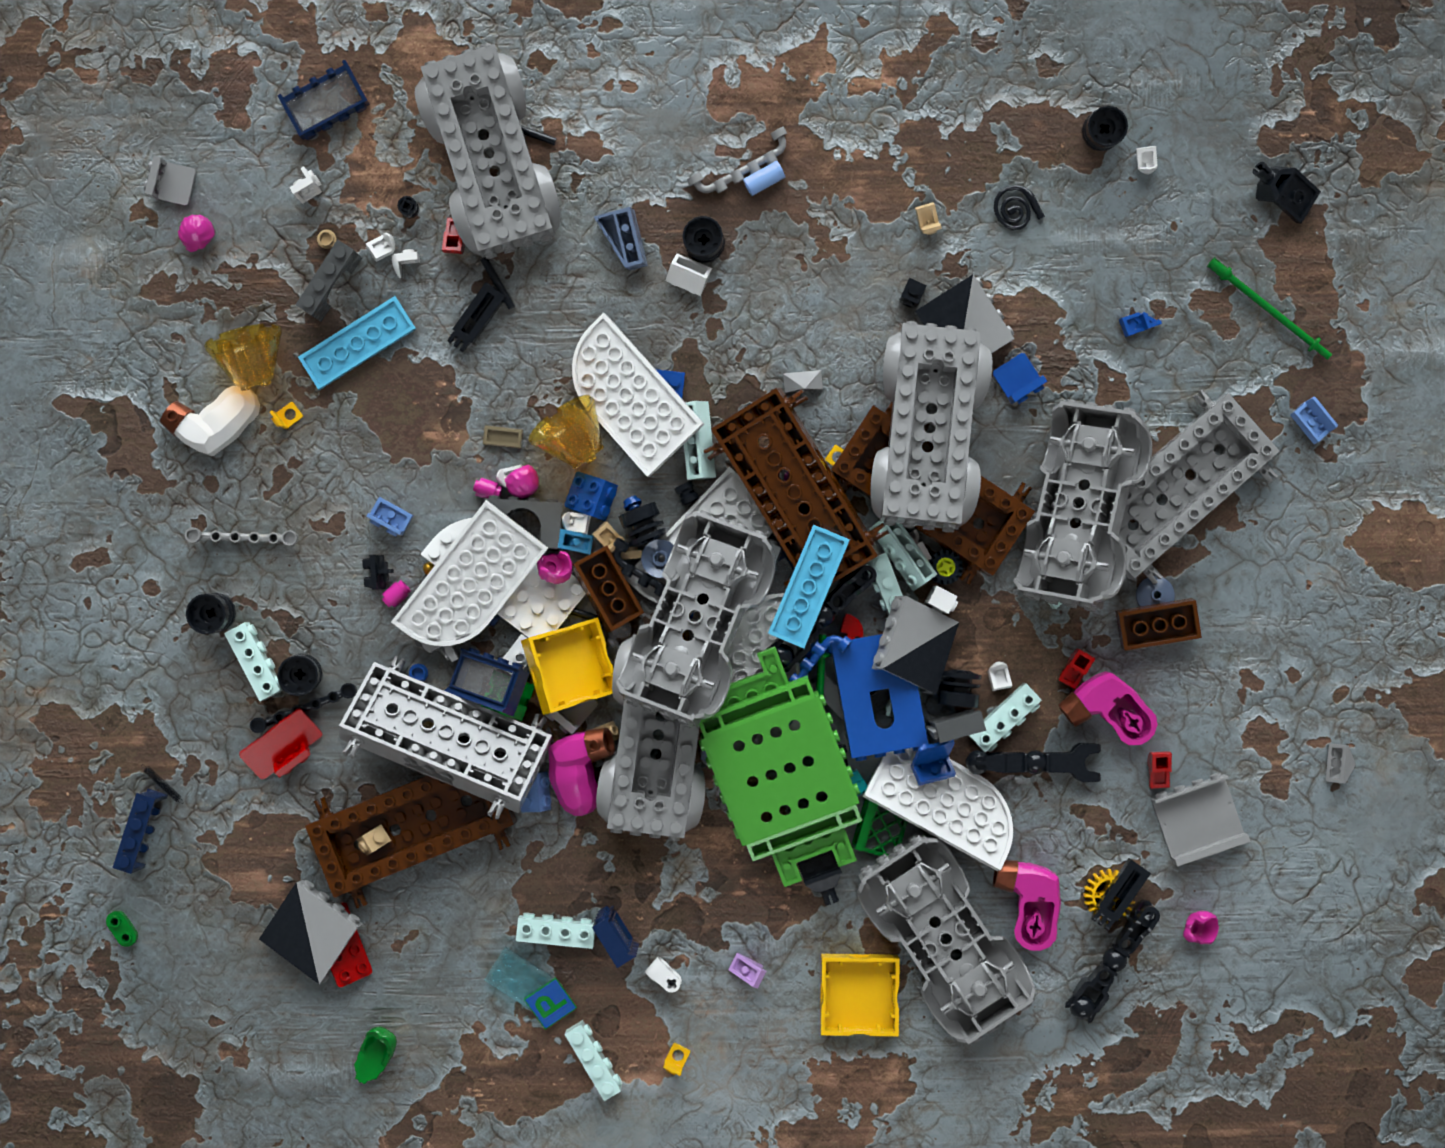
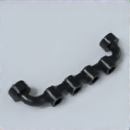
M617 538L613 543L616 547L613 554L616 563L623 568L622 574L629 578L632 575L639 578L637 582L645 588L649 585L655 588L654 593L661 597L665 584L658 582L649 574L642 572L633 564L623 560L621 553L622 551L626 553L630 545L624 540ZM700 594L697 598L698 603L701 605L709 600L706 594Z
M345 683L340 691H332L327 696L313 698L306 704L295 705L290 710L277 712L274 716L266 719L261 717L254 718L250 722V729L254 733H261L265 731L267 726L280 722L278 719L279 714L284 719L294 712L297 707L305 713L312 709H320L327 703L338 702L343 697L347 699L353 698L357 693V687L353 683ZM333 693L337 695L336 700H333L331 697ZM315 700H317V701L319 702V706H318V707H315V706H314V701H315Z

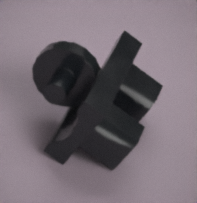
M369 555V558L362 560L363 568L370 569L371 577L364 578V587L372 588V590L386 589V581H389L388 573H394V569H388V562H384V555Z

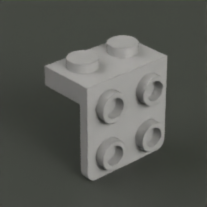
M153 156V160L150 161L148 166L149 177L144 183L145 194L153 199L183 206L189 205L196 170L169 163L161 157Z
M595 699L566 709L545 714V716L551 721L556 720L560 724L559 728L566 734L569 732L573 734L598 706V702Z

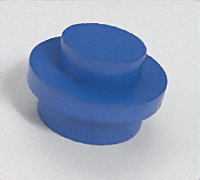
M634 495L624 500L625 511H631L640 507L642 504L641 499Z
M415 664L410 668L409 676L424 682L428 677V669L423 664Z

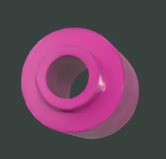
M481 478L480 481L476 480L473 491L476 492L475 496L481 498H489L492 495L501 496L503 490L499 483Z
M400 580L382 593L384 596L382 600L389 608L391 606L396 608L409 596L408 594L411 590Z

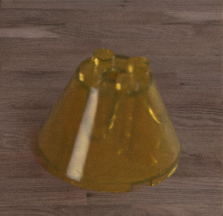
M255 324L235 328L220 333V338L214 341L210 338L205 342L204 348L237 387H240L241 391L250 390L252 386L256 385L267 386L271 384V379L274 377L282 334L279 325L271 324L272 327H265L264 324Z
M589 394L576 397L558 407V412L551 418L546 416L536 425L528 437L531 445L570 465L573 469H577L585 462L587 464L593 462L597 458L595 454L604 448L595 400Z

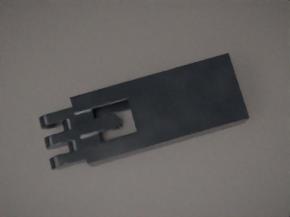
M485 282L453 327L454 331L447 342L451 344L456 338L457 340L453 345L456 348L462 342L463 345L460 351L463 353L470 343H475L507 297ZM470 318L477 322L475 326L469 324L466 330L463 328Z
M1128 858L1096 904L1098 909L1091 919L1095 922L1101 916L1098 921L1100 926L1107 920L1108 922L1104 929L1108 931L1116 920L1119 921L1151 873ZM1116 896L1121 899V902L1114 911L1112 907L1116 905V902L1113 899Z

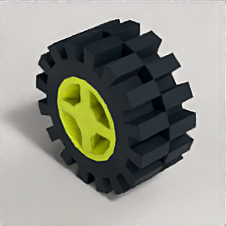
M938 551L928 561L938 574L932 578L938 584H951L957 581L962 574L963 562L960 560L959 555H956L953 551Z

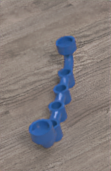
M832 635L823 640L822 643L816 642L811 649L814 654L810 659L804 658L799 665L802 668L798 675L793 673L788 681L790 682L808 675L830 644H838L837 649L844 653L851 645L852 640L847 636L842 638Z

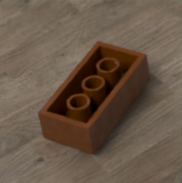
M607 545L572 564L574 574L607 633L644 613Z
M1193 598L1115 611L1120 644L1124 651L1202 638L1197 604Z

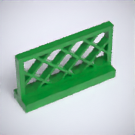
M865 798L860 813L862 822L857 823L851 846L855 850L879 856L883 854L889 855L885 852L883 846L891 841L894 847L902 843L908 821L898 818L897 815L893 814L895 820L886 825L882 816L890 811L885 810L880 813L877 808L878 805ZM880 818L884 827L874 831L872 827L873 821ZM898 823L900 831L892 837L888 828ZM886 830L890 838L880 843L877 834ZM874 836L878 845L872 849L867 848V840Z

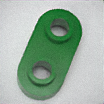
M114 911L107 916L106 925L121 946L129 947L136 943L138 932L124 912ZM114 918L118 920L117 925L113 923ZM124 934L129 936V940L124 939Z

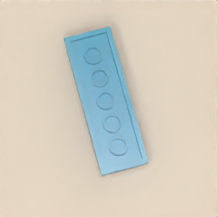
M394 296L298 358L318 390H321L416 330V327L397 297Z
M813 525L768 634L805 649L850 539Z

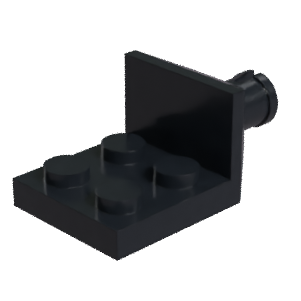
M1259 162L1255 166L1256 169L1252 171L1260 179L1257 184L1256 199L1258 201L1273 202L1293 221L1302 224L1321 191L1296 168L1280 166L1269 168L1265 162Z
M832 850L798 862L805 886L818 893L820 892L825 906L831 905L829 895L833 903L839 901L835 887L838 884L842 871L838 867Z

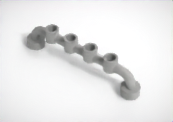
M784 126L770 134L774 141L778 139L779 145L776 149L767 152L708 186L701 183L703 177L699 172L687 179L690 187L695 186L702 193H711L715 190L717 193H720L728 188L726 184L732 181L734 184L741 182L744 179V174L748 172L753 174L761 169L760 166L764 163L769 165L778 161L776 157L782 154L786 148L785 135L787 132Z
M194 527L188 528L185 531V539L190 543H197L200 540H212L213 542L226 540L234 543L250 541L256 544L260 542H270L271 544L283 542L287 546H293L298 542L297 533L291 530L285 531L282 535L275 532L270 534H260L259 532L247 534L238 531L222 533L216 530L201 532L198 528ZM216 533L219 534V539H218V540L215 539V534H216ZM235 534H238V540H234ZM255 534L258 536L256 541L253 540ZM273 535L277 536V540L275 542H273L272 540Z

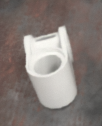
M657 957L645 971L653 981L671 993L676 992L682 983L681 976L660 957ZM675 979L676 983L672 984V986L669 985L670 980Z

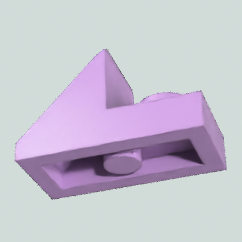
M736 953L729 968V971L757 989L766 973L763 965L739 953Z

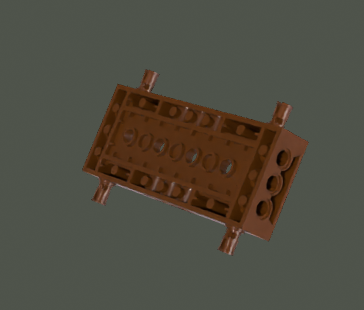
M775 388L711 428L718 442L705 449L704 453L714 450L707 457L710 461L719 454L726 453L794 568L797 565L813 525L850 539L832 582L834 583L879 556L881 552L876 546L875 541L888 535L889 531L886 530L878 533L885 526L884 523H881V525L868 532L794 410L796 406L808 400L807 396L798 399L804 393L803 389L787 398L782 388ZM762 436H766L769 439V445L765 448L759 444ZM781 470L789 472L790 477L787 481L780 479L779 473ZM802 503L809 505L810 511L808 514L800 512L799 507ZM790 579L784 582L785 586L789 584Z
M893 402L890 403L885 412L874 405L872 406L832 467L831 471L834 476L839 478V484L844 493H846L849 487H853L871 499L873 462L877 451L888 447ZM928 441L922 444L923 451L931 452L933 444ZM981 476L980 493L975 511L971 518L960 526L958 530H954V532H944L942 528L925 530L923 526L915 525V529L949 551L955 552L956 555H959L961 559L967 562L968 566L959 579L962 581L969 574L966 584L970 585L978 571L983 572L987 576L995 574L1027 525V522L1033 516L1035 511L1023 503L1032 488L1028 487L1022 493L1026 484L1021 482L1014 496H1011ZM976 518H980L983 521L981 529H976L973 526V521Z
M427 775L336 813L330 811L325 797L320 798L321 803L317 799L313 802L319 813V820L305 825V828L333 898L347 892L351 893L357 909L361 907L360 901L363 906L368 904L361 888L369 883L490 834H494L499 850L504 848L502 841L506 847L511 846L505 829L514 825L517 819L514 812L507 808H503L499 819H495L497 810L490 817L487 813L493 804L492 802ZM468 795L472 798L470 806H465L462 803L463 796ZM428 810L436 812L435 820L427 818L426 813ZM393 824L400 826L401 832L399 835H394L391 832ZM382 825L391 839L390 842L369 855H366L356 847L355 842L358 838L377 826Z

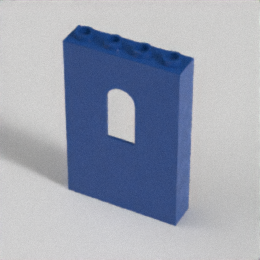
M883 634L851 639L852 643L844 653L837 649L838 644H830L850 758H855L856 761L867 760L869 755H874L875 758L884 757L886 752L891 751L894 754L905 753V749L913 748V751H917L921 745L928 743L918 686L887 671L872 669L873 659ZM889 688L894 722L889 728L883 729L875 723L870 692Z

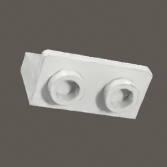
M302 167L301 170L306 178L298 179L290 187L292 193L302 204L322 192L319 188L322 184L317 176L314 175L312 170L308 171L305 167Z

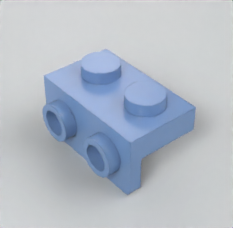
M1316 397L1305 401L1290 414L1313 444L1318 443L1330 431L1338 427V424Z
M379 497L373 509L366 517L370 518L369 522L377 527H380V525L387 528L386 532L396 537L397 534H404L414 515Z
M539 772L521 808V813L551 810L548 772Z

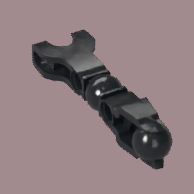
M860 566L845 575L839 585L826 597L805 649L800 648L794 655L791 647L783 644L784 640L777 638L773 644L766 648L776 647L785 673L789 672L793 665L799 662L811 650L810 643L823 627H827L833 622L835 615L839 613L838 610L844 609L855 597L865 591L875 581L877 573L872 566ZM834 597H838L840 600L837 607L832 602Z
M1077 743L1068 752L1042 753L1041 751L1033 750L1028 753H985L981 750H975L969 753L965 760L968 770L977 775L983 774L987 770L1000 773L1029 772L1034 775L1050 772L1070 773L1073 778L1081 782L1101 781L1100 773L1089 771L1085 766V760L1090 754L1100 753L1101 745L1097 743Z
M1140 900L1128 916L1126 924L1116 938V944L1113 943V948H1109L1104 953L1103 962H1100L1101 965L1097 966L1089 977H1082L1072 992L1073 995L1065 1003V1008H1070L1071 1013L1076 1018L1087 1019L1088 1024L1094 1020L1095 1015L1100 1012L1109 1000L1107 992L1114 981V976H1117V972L1126 967L1127 958H1130L1129 954L1136 950L1144 937L1158 923L1160 913L1150 901ZM1124 940H1130L1128 947H1121ZM1102 972L1109 973L1106 979H1100ZM1088 986L1093 987L1095 991L1101 992L1095 1003L1090 997L1082 995Z

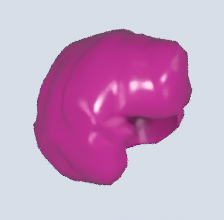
M202 215L185 217L178 230V237L189 252L204 249L215 236V229L212 223Z
M530 465L514 470L504 479L508 492L514 497H519L520 500L533 495L539 486L538 474Z
M560 551L558 554L549 553L545 556L542 555L536 563L538 575L546 582L561 584L571 577L572 561L570 555L565 551Z
M1198 911L1189 915L1183 932V937L1186 941L1212 944L1219 930L1216 915L1208 911Z

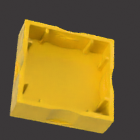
M598 617L521 640L543 715L613 694L612 678L614 668L607 654L606 642Z
M821 954V1035L849 1036L865 1034L870 1036H899L897 994L899 989L900 958L898 955Z

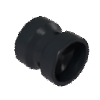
M411 196L400 198L397 205L400 213L409 219L416 217L419 213V205Z
M688 481L675 488L676 493L681 497L680 502L682 506L699 499L698 493L694 492L692 481Z

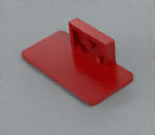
M296 709L240 751L239 756L260 779L264 780L272 773H275L280 778L283 775L289 774L296 765L308 759L310 756L309 746L322 737V731L302 709Z
M344 902L340 903L344 906V910L350 914L347 904ZM357 930L330 969L339 988L372 973V967Z

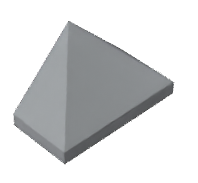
M821 370L783 374L785 393L798 392L801 389L803 391L823 389Z
M1329 743L1326 781L1345 784L1356 766L1349 745Z

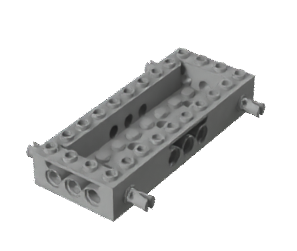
M1203 389L1198 391L1200 396L1196 394L1193 396V399L1204 409L1203 412L1151 457V463L1145 477L1141 482L1130 486L1119 533V539L1123 542L1126 549L1127 568L1125 576L1128 579H1134L1143 572L1153 585L1156 584L1157 580L1154 576L1158 579H1162L1163 576L1153 567L1152 563L1257 471L1268 484L1273 481L1272 478L1278 477L1267 463L1280 451L1229 393L1212 402ZM1216 444L1223 447L1221 455H1217L1214 452ZM1188 469L1192 470L1195 474L1193 480H1188L1185 477V472ZM1160 494L1166 498L1164 505H1159L1156 501L1157 496ZM1131 519L1137 522V528L1134 531L1128 528V522Z
M395 656L389 668L373 662L339 724L340 739L348 742L343 755L347 757L350 753L351 759H354L360 747L488 800L493 804L487 814L491 817L495 810H497L495 819L500 818L503 808L519 813L551 745L552 735L541 731L547 721L546 717L543 716L538 723L539 714H536L531 726H528L400 673L406 663L403 658L398 663V656ZM394 706L398 711L391 714L387 712V709ZM430 721L434 725L431 728H425L423 723ZM461 736H467L469 741L461 743L458 739ZM497 751H503L505 756L497 758L494 754Z

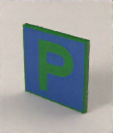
M556 977L524 998V1001L545 1030L577 1009V1006Z

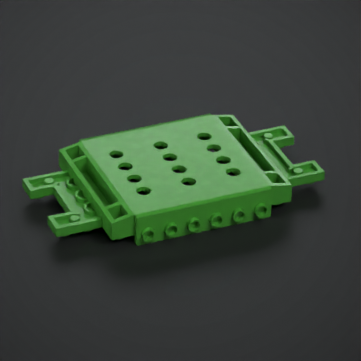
M774 646L757 653L763 671L731 683L727 697L720 710L714 716L700 721L699 725L702 733L701 740L698 741L701 750L706 752L707 758L705 759L708 768H712L714 772L712 776L714 783L721 790V793H719L721 801L728 808L726 811L730 822L733 821L735 826L733 831L736 839H740L742 846H747L752 861L772 855L784 887L802 881L796 863L832 850L838 867L857 861L845 827L862 822L857 804L860 803L857 795L861 793L857 783L853 784L851 777L854 775L850 765L846 766L844 760L847 759L844 748L840 749L837 742L841 740L837 730H832L831 724L834 723L830 712L826 713L824 706L827 705L824 695H819L818 690L813 691L808 675L789 682L777 649ZM790 721H799V729L791 730L789 728ZM773 727H779L782 730L779 737L771 736L770 730ZM761 734L763 736L762 743H753L752 736ZM736 741H742L745 747L741 751H736L733 744ZM805 756H811L814 759L811 766H805L802 763ZM793 763L795 765L794 772L787 773L784 770L785 764ZM772 769L777 772L775 779L769 780L766 778L765 774L768 770ZM751 776H755L759 780L758 784L754 787L749 786L747 783L748 778ZM818 792H825L827 799L823 802L816 799ZM805 798L809 801V805L806 808H800L798 801ZM788 805L791 809L790 813L782 815L779 812L781 806ZM770 812L772 819L769 822H764L761 819L762 813Z

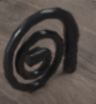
M1007 186L998 192L994 200V212L998 221L1010 230H1021L1030 220L1031 210L1027 201L1019 196L1006 198L1001 206V214L1008 222L1018 223L1024 216L1023 209L1020 206L1012 205L1006 209L1007 213L1012 215L1018 210L1020 215L1016 219L1008 217L1005 207L1009 201L1018 200L1023 203L1027 211L1026 219L1021 225L1012 226L1007 224L1001 218L998 211L999 199L1007 191L1017 190L1022 192L1029 201L1038 220L1045 217L1035 195L1024 186Z

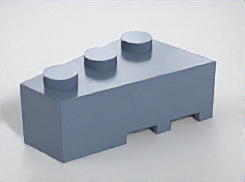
M627 207L594 216V219L599 224L626 269L631 271L648 266L635 210Z

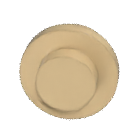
M322 230L317 236L318 244L324 249L332 248L337 241L335 233L331 230Z

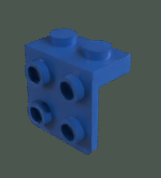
M1020 353L995 369L992 373L1011 404L1016 401L1018 404L1028 399L1027 394L1032 391L1036 394L1045 388L1043 384L1047 382L1044 375L1041 377L1038 375L1025 353Z
M576 472L565 501V507L606 521L613 499L616 496L618 485L582 472Z
M954 740L943 743L937 742L930 745L926 743L918 748L911 768L919 786L955 777L956 772L949 758L955 744Z

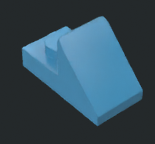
M560 529L558 548L563 551L590 555L594 536Z

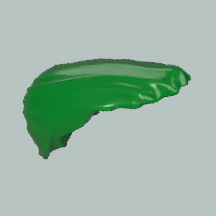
M379 1026L366 1033L357 1060L354 1063L355 1079L359 1083L366 1084L368 1081L376 1080L390 1062L397 1044L396 1036L392 1032Z

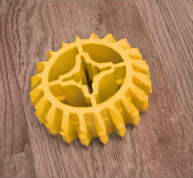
M1107 869L1106 875L1103 870H1099V877L1094 873L1093 877L1095 880H1087L1091 885L1090 887L1084 886V889L1089 891V893H1083V896L1089 898L1084 901L1086 905H1090L1088 911L1096 912L1098 907L1096 906L1095 898L1100 899L1112 880L1119 873L1118 870H1114L1112 874L1111 869ZM1104 881H1106L1104 888L1100 891H1096L1098 886ZM1115 896L1113 899L1114 902L1119 900V898ZM1128 906L1127 910L1132 911V908Z

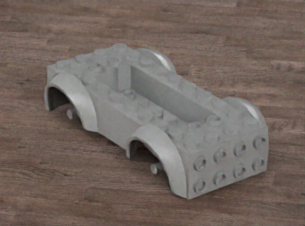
M486 43L476 50L467 49L462 51L460 55H447L443 57V60L426 62L424 66H421L423 77L415 87V99L420 116L428 132L437 142L445 144L458 185L449 197L450 212L463 243L470 251L482 256V258L492 259L501 252L507 254L514 252L515 248L520 246L527 248L534 245L533 242L551 240L560 226L559 201L548 169L544 165L533 163L520 124V121L526 115V100L521 77L513 58L499 53L495 44ZM485 129L489 132V137L486 140L478 138L480 130ZM487 149H493L495 151V154L492 158H486L484 156V153ZM492 166L500 168V174L496 177L491 176L489 173Z
M907 321L902 324L901 331L891 336L887 341L883 366V387L885 397L893 402L888 447L877 451L871 476V505L873 513L885 525L895 526L896 523L903 524V527L915 528V525L923 526L925 530L942 528L944 532H954V530H958L960 526L965 524L975 511L980 493L981 472L978 463L968 456L973 410L983 403L992 375L991 351L980 341L981 332L976 331L975 328H965V330L951 325L944 328L937 327V324L933 323L918 325L917 322ZM932 403L937 406L935 414L927 413L926 406ZM930 423L935 427V431L927 433L924 430V426ZM928 441L933 444L931 452L923 451L922 444Z
M1068 399L1067 402L1060 401L1052 410L1050 437L1044 461L1040 465V470L1046 474L1036 519L1027 522L1022 560L1016 578L1014 577L1013 582L1018 587L1017 589L1023 593V596L1028 597L1030 600L1039 601L1041 598L1050 604L1058 605V602L1071 608H1077L1078 605L1083 607L1084 610L1096 612V609H1103L1104 601L1114 597L1119 592L1126 575L1127 555L1124 544L1119 539V533L1130 486L1141 482L1149 469L1152 457V438L1144 420L1135 412V409L1125 407L1123 410H1120L1112 405L1099 407L1092 402L1078 404V401ZM1082 480L1089 481L1090 486L1087 490H1080L1079 483ZM1077 499L1084 500V505L1081 508H1075V501ZM1075 517L1081 520V525L1078 528H1072L1070 525L1071 520Z
M694 510V513L685 516L662 572V576L667 582L650 624L639 627L627 660L616 682L620 690L619 693L627 704L637 707L639 704L645 708V711L655 714L656 711L660 712L663 715L662 717L674 721V718L678 719L682 725L692 728V726L698 727L701 720L714 716L722 707L732 679V667L727 657L745 610L759 606L766 598L771 588L776 568L775 553L764 532L747 530L748 527L739 523L737 525L730 524L729 520L723 517L718 519L711 517L710 513L703 510L700 512ZM700 594H706L709 597L708 602L704 605L699 604L697 601ZM693 612L701 614L700 619L696 622L690 620V615ZM686 630H691L694 633V637L690 641H685L682 637Z
M633 634V636L621 643L615 659L612 693L614 700L623 707L617 752L605 759L600 772L596 797L597 812L607 822V828L611 829L610 832L622 833V830L630 831V835L641 836L642 833H646L651 838H661L662 835L668 836L669 840L680 841V838H685V832L698 825L704 807L705 776L701 767L695 763L700 725L689 728L682 725L675 718L674 721L668 719L658 721L655 714L645 711V708L641 707V705L638 704L637 707H634L623 700L616 682L637 634ZM656 729H661L664 732V737L661 740H656L653 737V732ZM654 748L660 749L662 753L661 757L657 760L652 759L650 756V752Z
M915 833L908 838L909 842L904 845L902 843L896 845L892 849V853L881 855L876 859L877 863L872 866L868 864L860 870L861 873L858 876L861 882L856 892L857 898L877 930L891 942H902L926 980L920 990L921 996L940 1026L956 1041L968 1043V1045L970 1043L975 1044L983 1038L982 1035L985 1033H992L997 1030L998 1025L1003 1021L1008 1022L1020 1010L1023 1012L1031 1007L1035 994L1034 982L1023 959L1012 943L1004 936H990L966 898L970 892V885L961 865L949 847L938 838H926L923 833ZM934 916L940 918L941 921L940 925L936 928L931 927L929 924L930 918ZM943 934L951 935V941L948 944L941 942L940 939ZM954 949H959L962 952V957L959 960L951 958V952Z

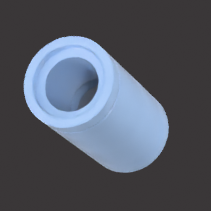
M775 161L744 178L743 182L750 195L753 196L786 177L778 161Z

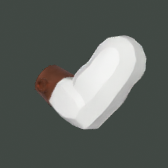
M230 386L213 403L206 406L199 415L195 414L194 410L178 401L173 402L162 414L160 423L173 436H177L186 445L200 453L214 456L236 440L248 424L255 420L259 415L260 403L257 395L250 388Z

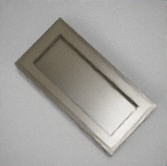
M485 425L483 445L521 449L523 429Z

